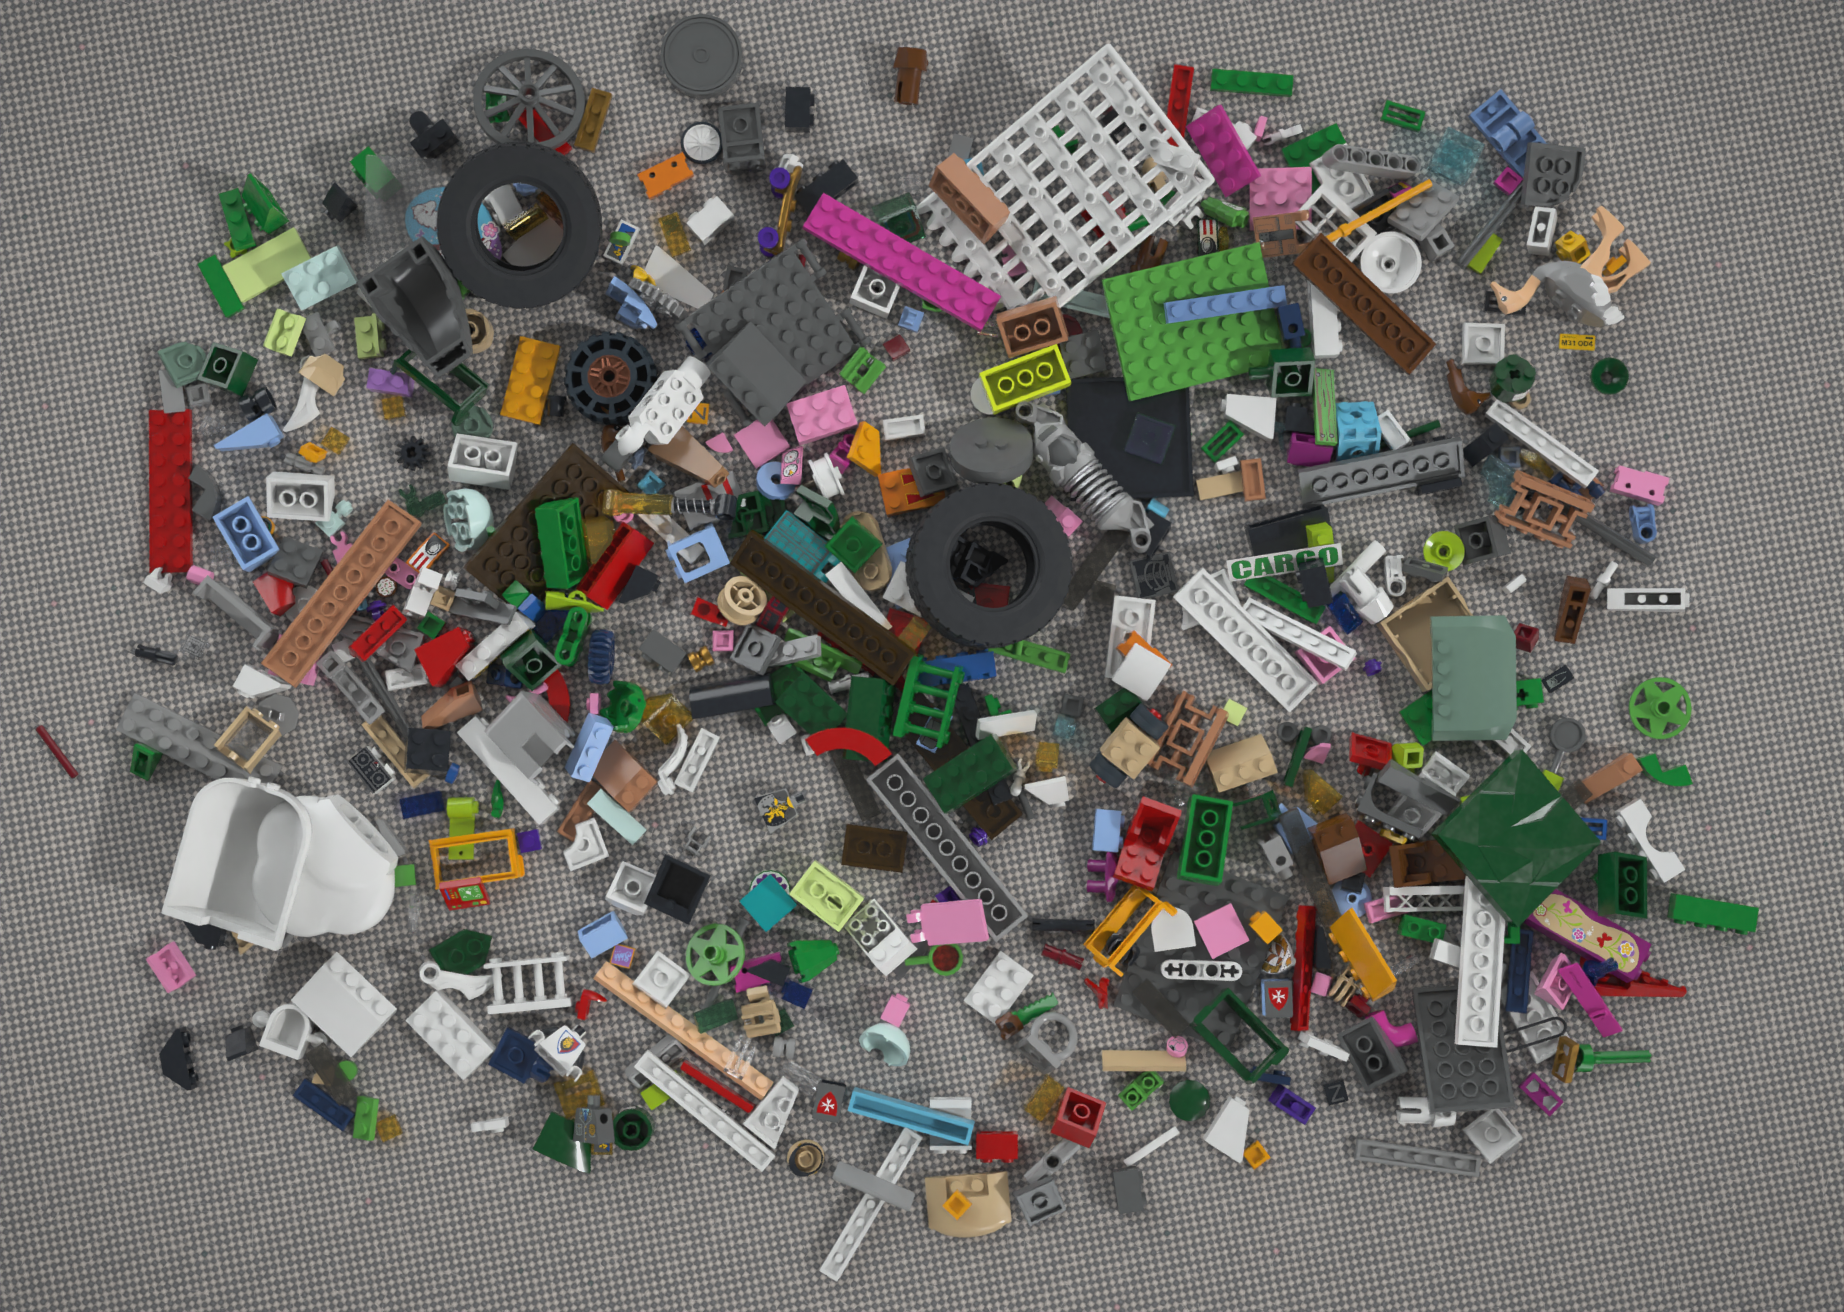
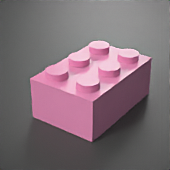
M845 385L786 404L800 446L858 427Z

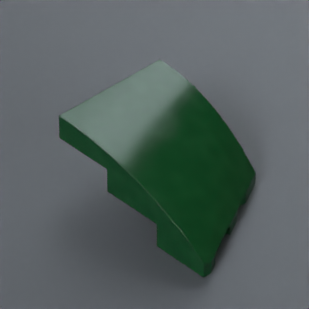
M800 485L796 492L803 501L794 512L795 517L820 537L823 536L830 540L840 529L838 513L833 502Z
M759 490L738 495L736 518L732 522L728 539L746 537L751 530H755L759 534L768 533L784 512L788 511L786 500L768 499Z
M551 1111L533 1150L569 1167L590 1174L591 1143L573 1141L575 1118L570 1120Z

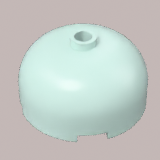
M466 488L449 491L446 495L448 497V504H444L443 508L448 536H453L456 542L454 547L458 551L464 552L480 548L489 538L486 530L487 527H494V516L489 502L480 492ZM455 518L466 520L451 524L452 519Z

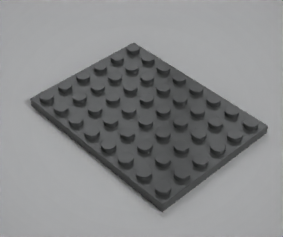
M1172 851L1155 897L1162 902L1167 901L1173 907L1179 908L1189 915L1193 923L1196 946L1154 952L1150 924L1138 938L1136 945L1140 948V954L1136 962L1132 966L1127 967L1113 1006L1204 1041L1189 1024L1225 988H1229L1247 1006L1271 942L1266 944L1248 925L1251 922V916L1257 911L1260 913L1265 911L1279 924L1289 897L1223 871L1222 883L1218 886L1176 879L1180 854ZM1231 903L1250 941L1212 959L1193 921ZM1165 960L1233 961L1241 966L1242 975L1235 981L1168 979L1162 975L1160 967ZM1169 963L1168 967L1164 968V971H1167L1168 975H1171L1172 971H1179L1178 976H1182L1181 966L1183 963H1179V968H1175L1172 966V963ZM1188 964L1185 967L1187 975L1192 976L1196 973L1197 969L1194 964ZM1213 964L1208 965L1206 974L1208 976L1216 975L1217 967ZM1224 964L1220 965V977H1224L1223 972L1230 973L1231 977H1234V973H1238V969H1235L1234 965H1231V969H1223ZM1222 1000L1202 1023L1230 1050L1241 1018Z

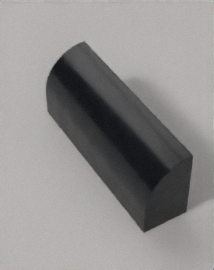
M1320 505L1244 526L1253 557L1308 547L1306 526L1324 522L1331 526L1328 508Z
M771 672L764 673V675L758 674L690 687L689 690L692 719L776 705Z

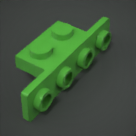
M788 628L784 640L791 641L808 636L799 630ZM821 643V657L794 663L795 666L829 682L833 680L839 667L856 675L859 674L863 664L857 658L848 656L837 648L829 647Z

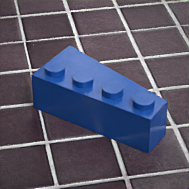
M988 649L977 650L976 654L968 655V652L956 653V657L948 658L947 655L935 656V660L927 661V657L923 659L925 664L954 671L955 666H963L962 671L965 672L963 682L996 678L997 676L994 652H988ZM923 672L922 674L920 673L918 681L923 685L937 686L951 684L952 679Z

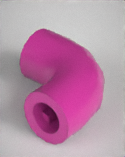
M1384 1010L1374 1011L1364 1016L1365 1019L1373 1016L1395 1047L1408 1046L1418 1042L1411 1022L1402 1026H1393L1389 1023Z

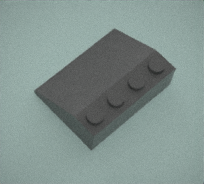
M751 321L705 363L764 427L806 383V380Z

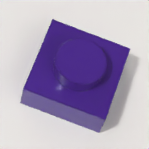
M539 829L517 833L521 853L542 849Z
M951 885L935 895L939 902L961 901Z

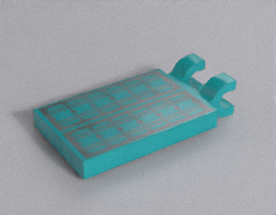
M787 510L764 537L824 583H827L829 580L821 572L824 566L829 562L835 567L841 562L824 547L827 543L824 539Z

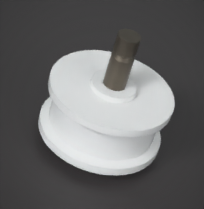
M827 453L824 454L823 458L814 462L808 460L813 471V479L802 483V486L808 489L817 486L818 490H821L823 497L827 499L839 493L845 495L839 481L842 478L838 467H833Z

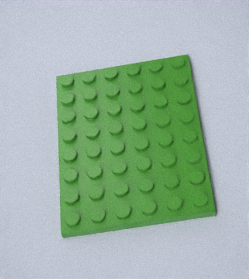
M1260 242L1101 280L1129 401L1247 373L1249 367H1266L1269 360V350L1283 349L1274 308L1166 324L1163 303L1268 288L1269 284Z

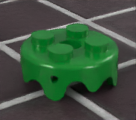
M616 680L613 681L615 688L607 693L610 705L607 708H602L599 713L600 716L610 721L614 727L613 731L626 734L632 732L640 723L646 707V701L640 686L635 683Z

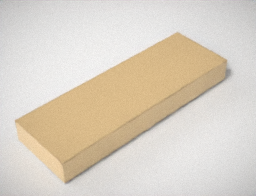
M1241 471L1195 481L1200 501L1243 492Z

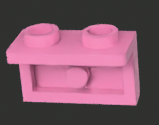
M175 941L146 958V961L167 993L182 987L196 976Z

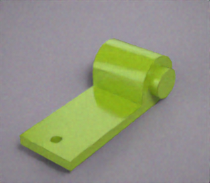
M448 797L449 837L475 834V813L479 812V803L475 801L474 797ZM474 843L449 847L448 860H474Z

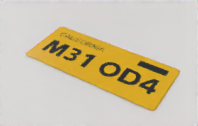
M1560 334L1559 349L1594 351L1595 336Z

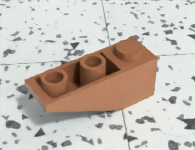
M472 680L452 687L421 716L423 729H436L439 726L483 711L481 698Z

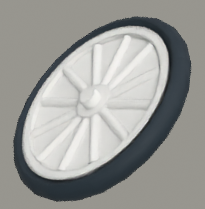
M693 123L682 134V152L687 159L694 163H711L718 158L723 149L721 132L711 123Z

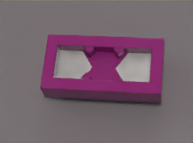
M1531 1072L1518 1086L1549 1117L1564 1103L1534 1072Z

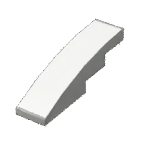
M1435 938L1429 958L1459 970L1461 947ZM1502 963L1501 985L1503 984L1506 969L1508 966L1504 963Z

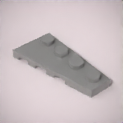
M352 614L339 631V634L354 642L375 621ZM399 628L374 653L412 674L418 657L414 649L423 644L425 636L422 633Z

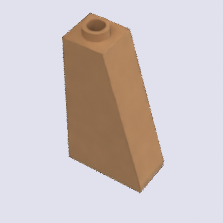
M681 426L668 444H653L648 448L657 460L713 488L722 484L729 475V472L683 426Z

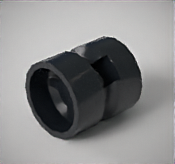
M266 386L255 390L254 395L246 394L238 398L240 407L249 422L260 418L263 413L270 414L277 411L275 400Z

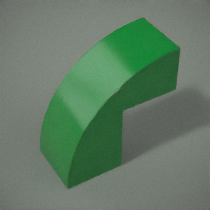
M1655 753L1635 758L1643 769L1641 772L1658 784L1665 786H1688L1693 784L1686 765H1677L1662 771Z

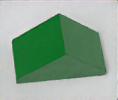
M136 743L133 749L130 772L149 781L163 753L143 743Z

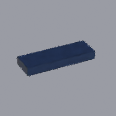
M304 1078L292 1095L341 1131L347 1128L355 1116L354 1111L307 1078Z

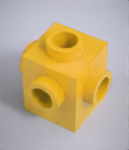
M1571 230L1555 241L1556 254L1562 261L1581 263L1591 255L1586 239L1581 234L1577 235Z

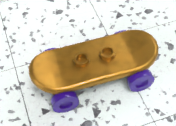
M797 165L793 173H789L781 167L773 169L770 173L771 192L774 197L783 200L777 231L771 227H765L758 233L760 251L765 257L772 258L784 251L787 232H791L792 220H790L791 212H795L796 200H794V195L802 174L801 166Z

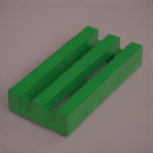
M1386 100L1380 121L1419 133L1426 112ZM1391 107L1420 117L1417 119L1388 109ZM1386 115L1393 116V117H1396V118H1399V119H1402V120H1406V121L1415 123V124H1417V125L1410 124V123H1407V122H1404V121H1400V120H1397V119H1394V118H1391V117H1387Z
M1230 420L1200 449L1215 463L1245 434ZM1230 426L1232 430L1209 451L1207 447ZM1236 432L1238 436L1215 457L1213 453Z

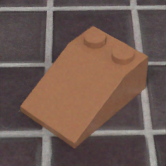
M616 740L603 751L593 774V777L628 812H632L658 784L657 781H659Z

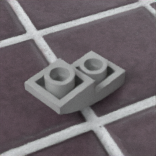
M158 370L164 413L185 411L182 386L176 388L167 370Z

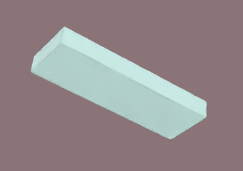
M602 788L587 802L597 814L632 845L647 830Z

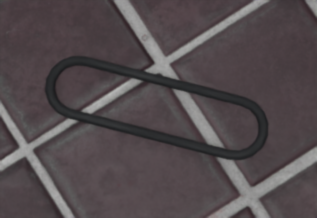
M1556 1016L1504 1032L1505 1036L1552 1020H1560L1564 1025L1563 1031L1557 1035L1506 1050V1052H1513L1562 1036L1567 1030V1024L1564 1019Z

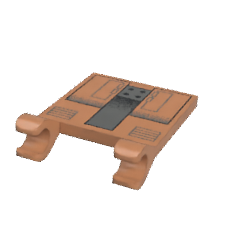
M1308 210L1253 217L1256 243L1260 242L1263 258L1298 254L1306 248L1310 242L1298 244L1295 221L1308 220L1310 216Z

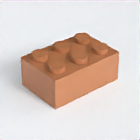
M1056 296L997 314L996 321L1008 358L1068 341L1067 328Z

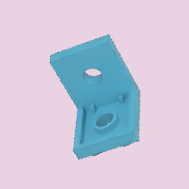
M1374 402L1335 403L1338 432L1335 462L1379 453L1382 431ZM1357 450L1363 451L1359 455H1353V452Z

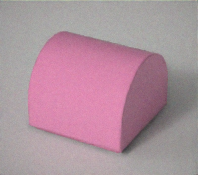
M193 565L189 569L186 578L191 583L200 585L207 575L214 579V572Z
M1316 972L1311 992L1328 996L1333 977Z

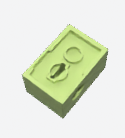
M817 860L811 864L789 893V895L838 932L865 898Z

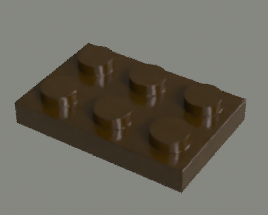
M846 824L841 865L903 873L908 832Z

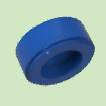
M456 763L451 764L445 782L454 783L460 770V765Z

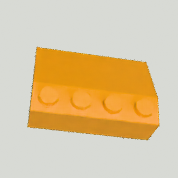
M1350 908L1329 927L1330 933L1328 937L1333 945L1337 944L1341 951L1338 953L1343 962H1348L1352 969L1349 971L1354 980H1359L1363 987L1360 989L1365 998H1370L1374 1002L1393 991L1397 979L1354 909Z

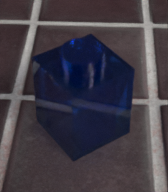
M791 978L789 983L785 981L780 993L784 994L783 1000L805 1009L814 988Z

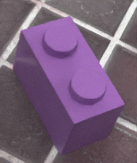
M369 368L366 388L371 392L412 398L415 381L406 373L396 372L393 375L387 370Z

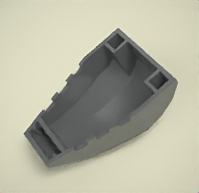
M420 237L356 283L377 317L411 351L416 353L420 357L419 359L438 378H441L473 356V346L468 318L457 279L439 251L424 237Z

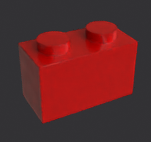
M976 1131V1159H980L982 1163H991L993 1159H1001L1002 1163H1012L1013 1159H1018V1132Z

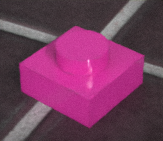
M1507 166L1493 184L1509 196L1523 178Z

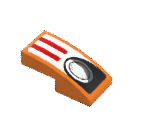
M433 532L412 554L406 564L418 573H420L423 567L429 569L436 560L438 561L450 544Z

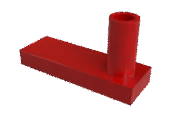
M394 605L390 606L348 647L350 655L358 657L361 662L366 661L407 621L406 617Z

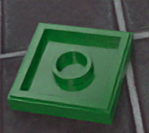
M851 516L824 547L855 574L883 543L857 519Z

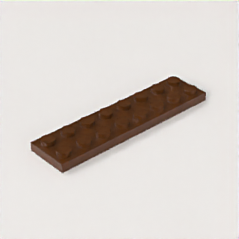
M1318 233L1292 262V265L1407 375L1413 372L1436 345L1420 327L1322 233Z

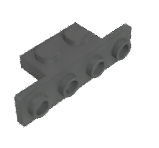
M467 587L466 590L457 588L448 612L453 615L510 625L517 607L497 601L493 598V594L488 591L482 590L478 592Z

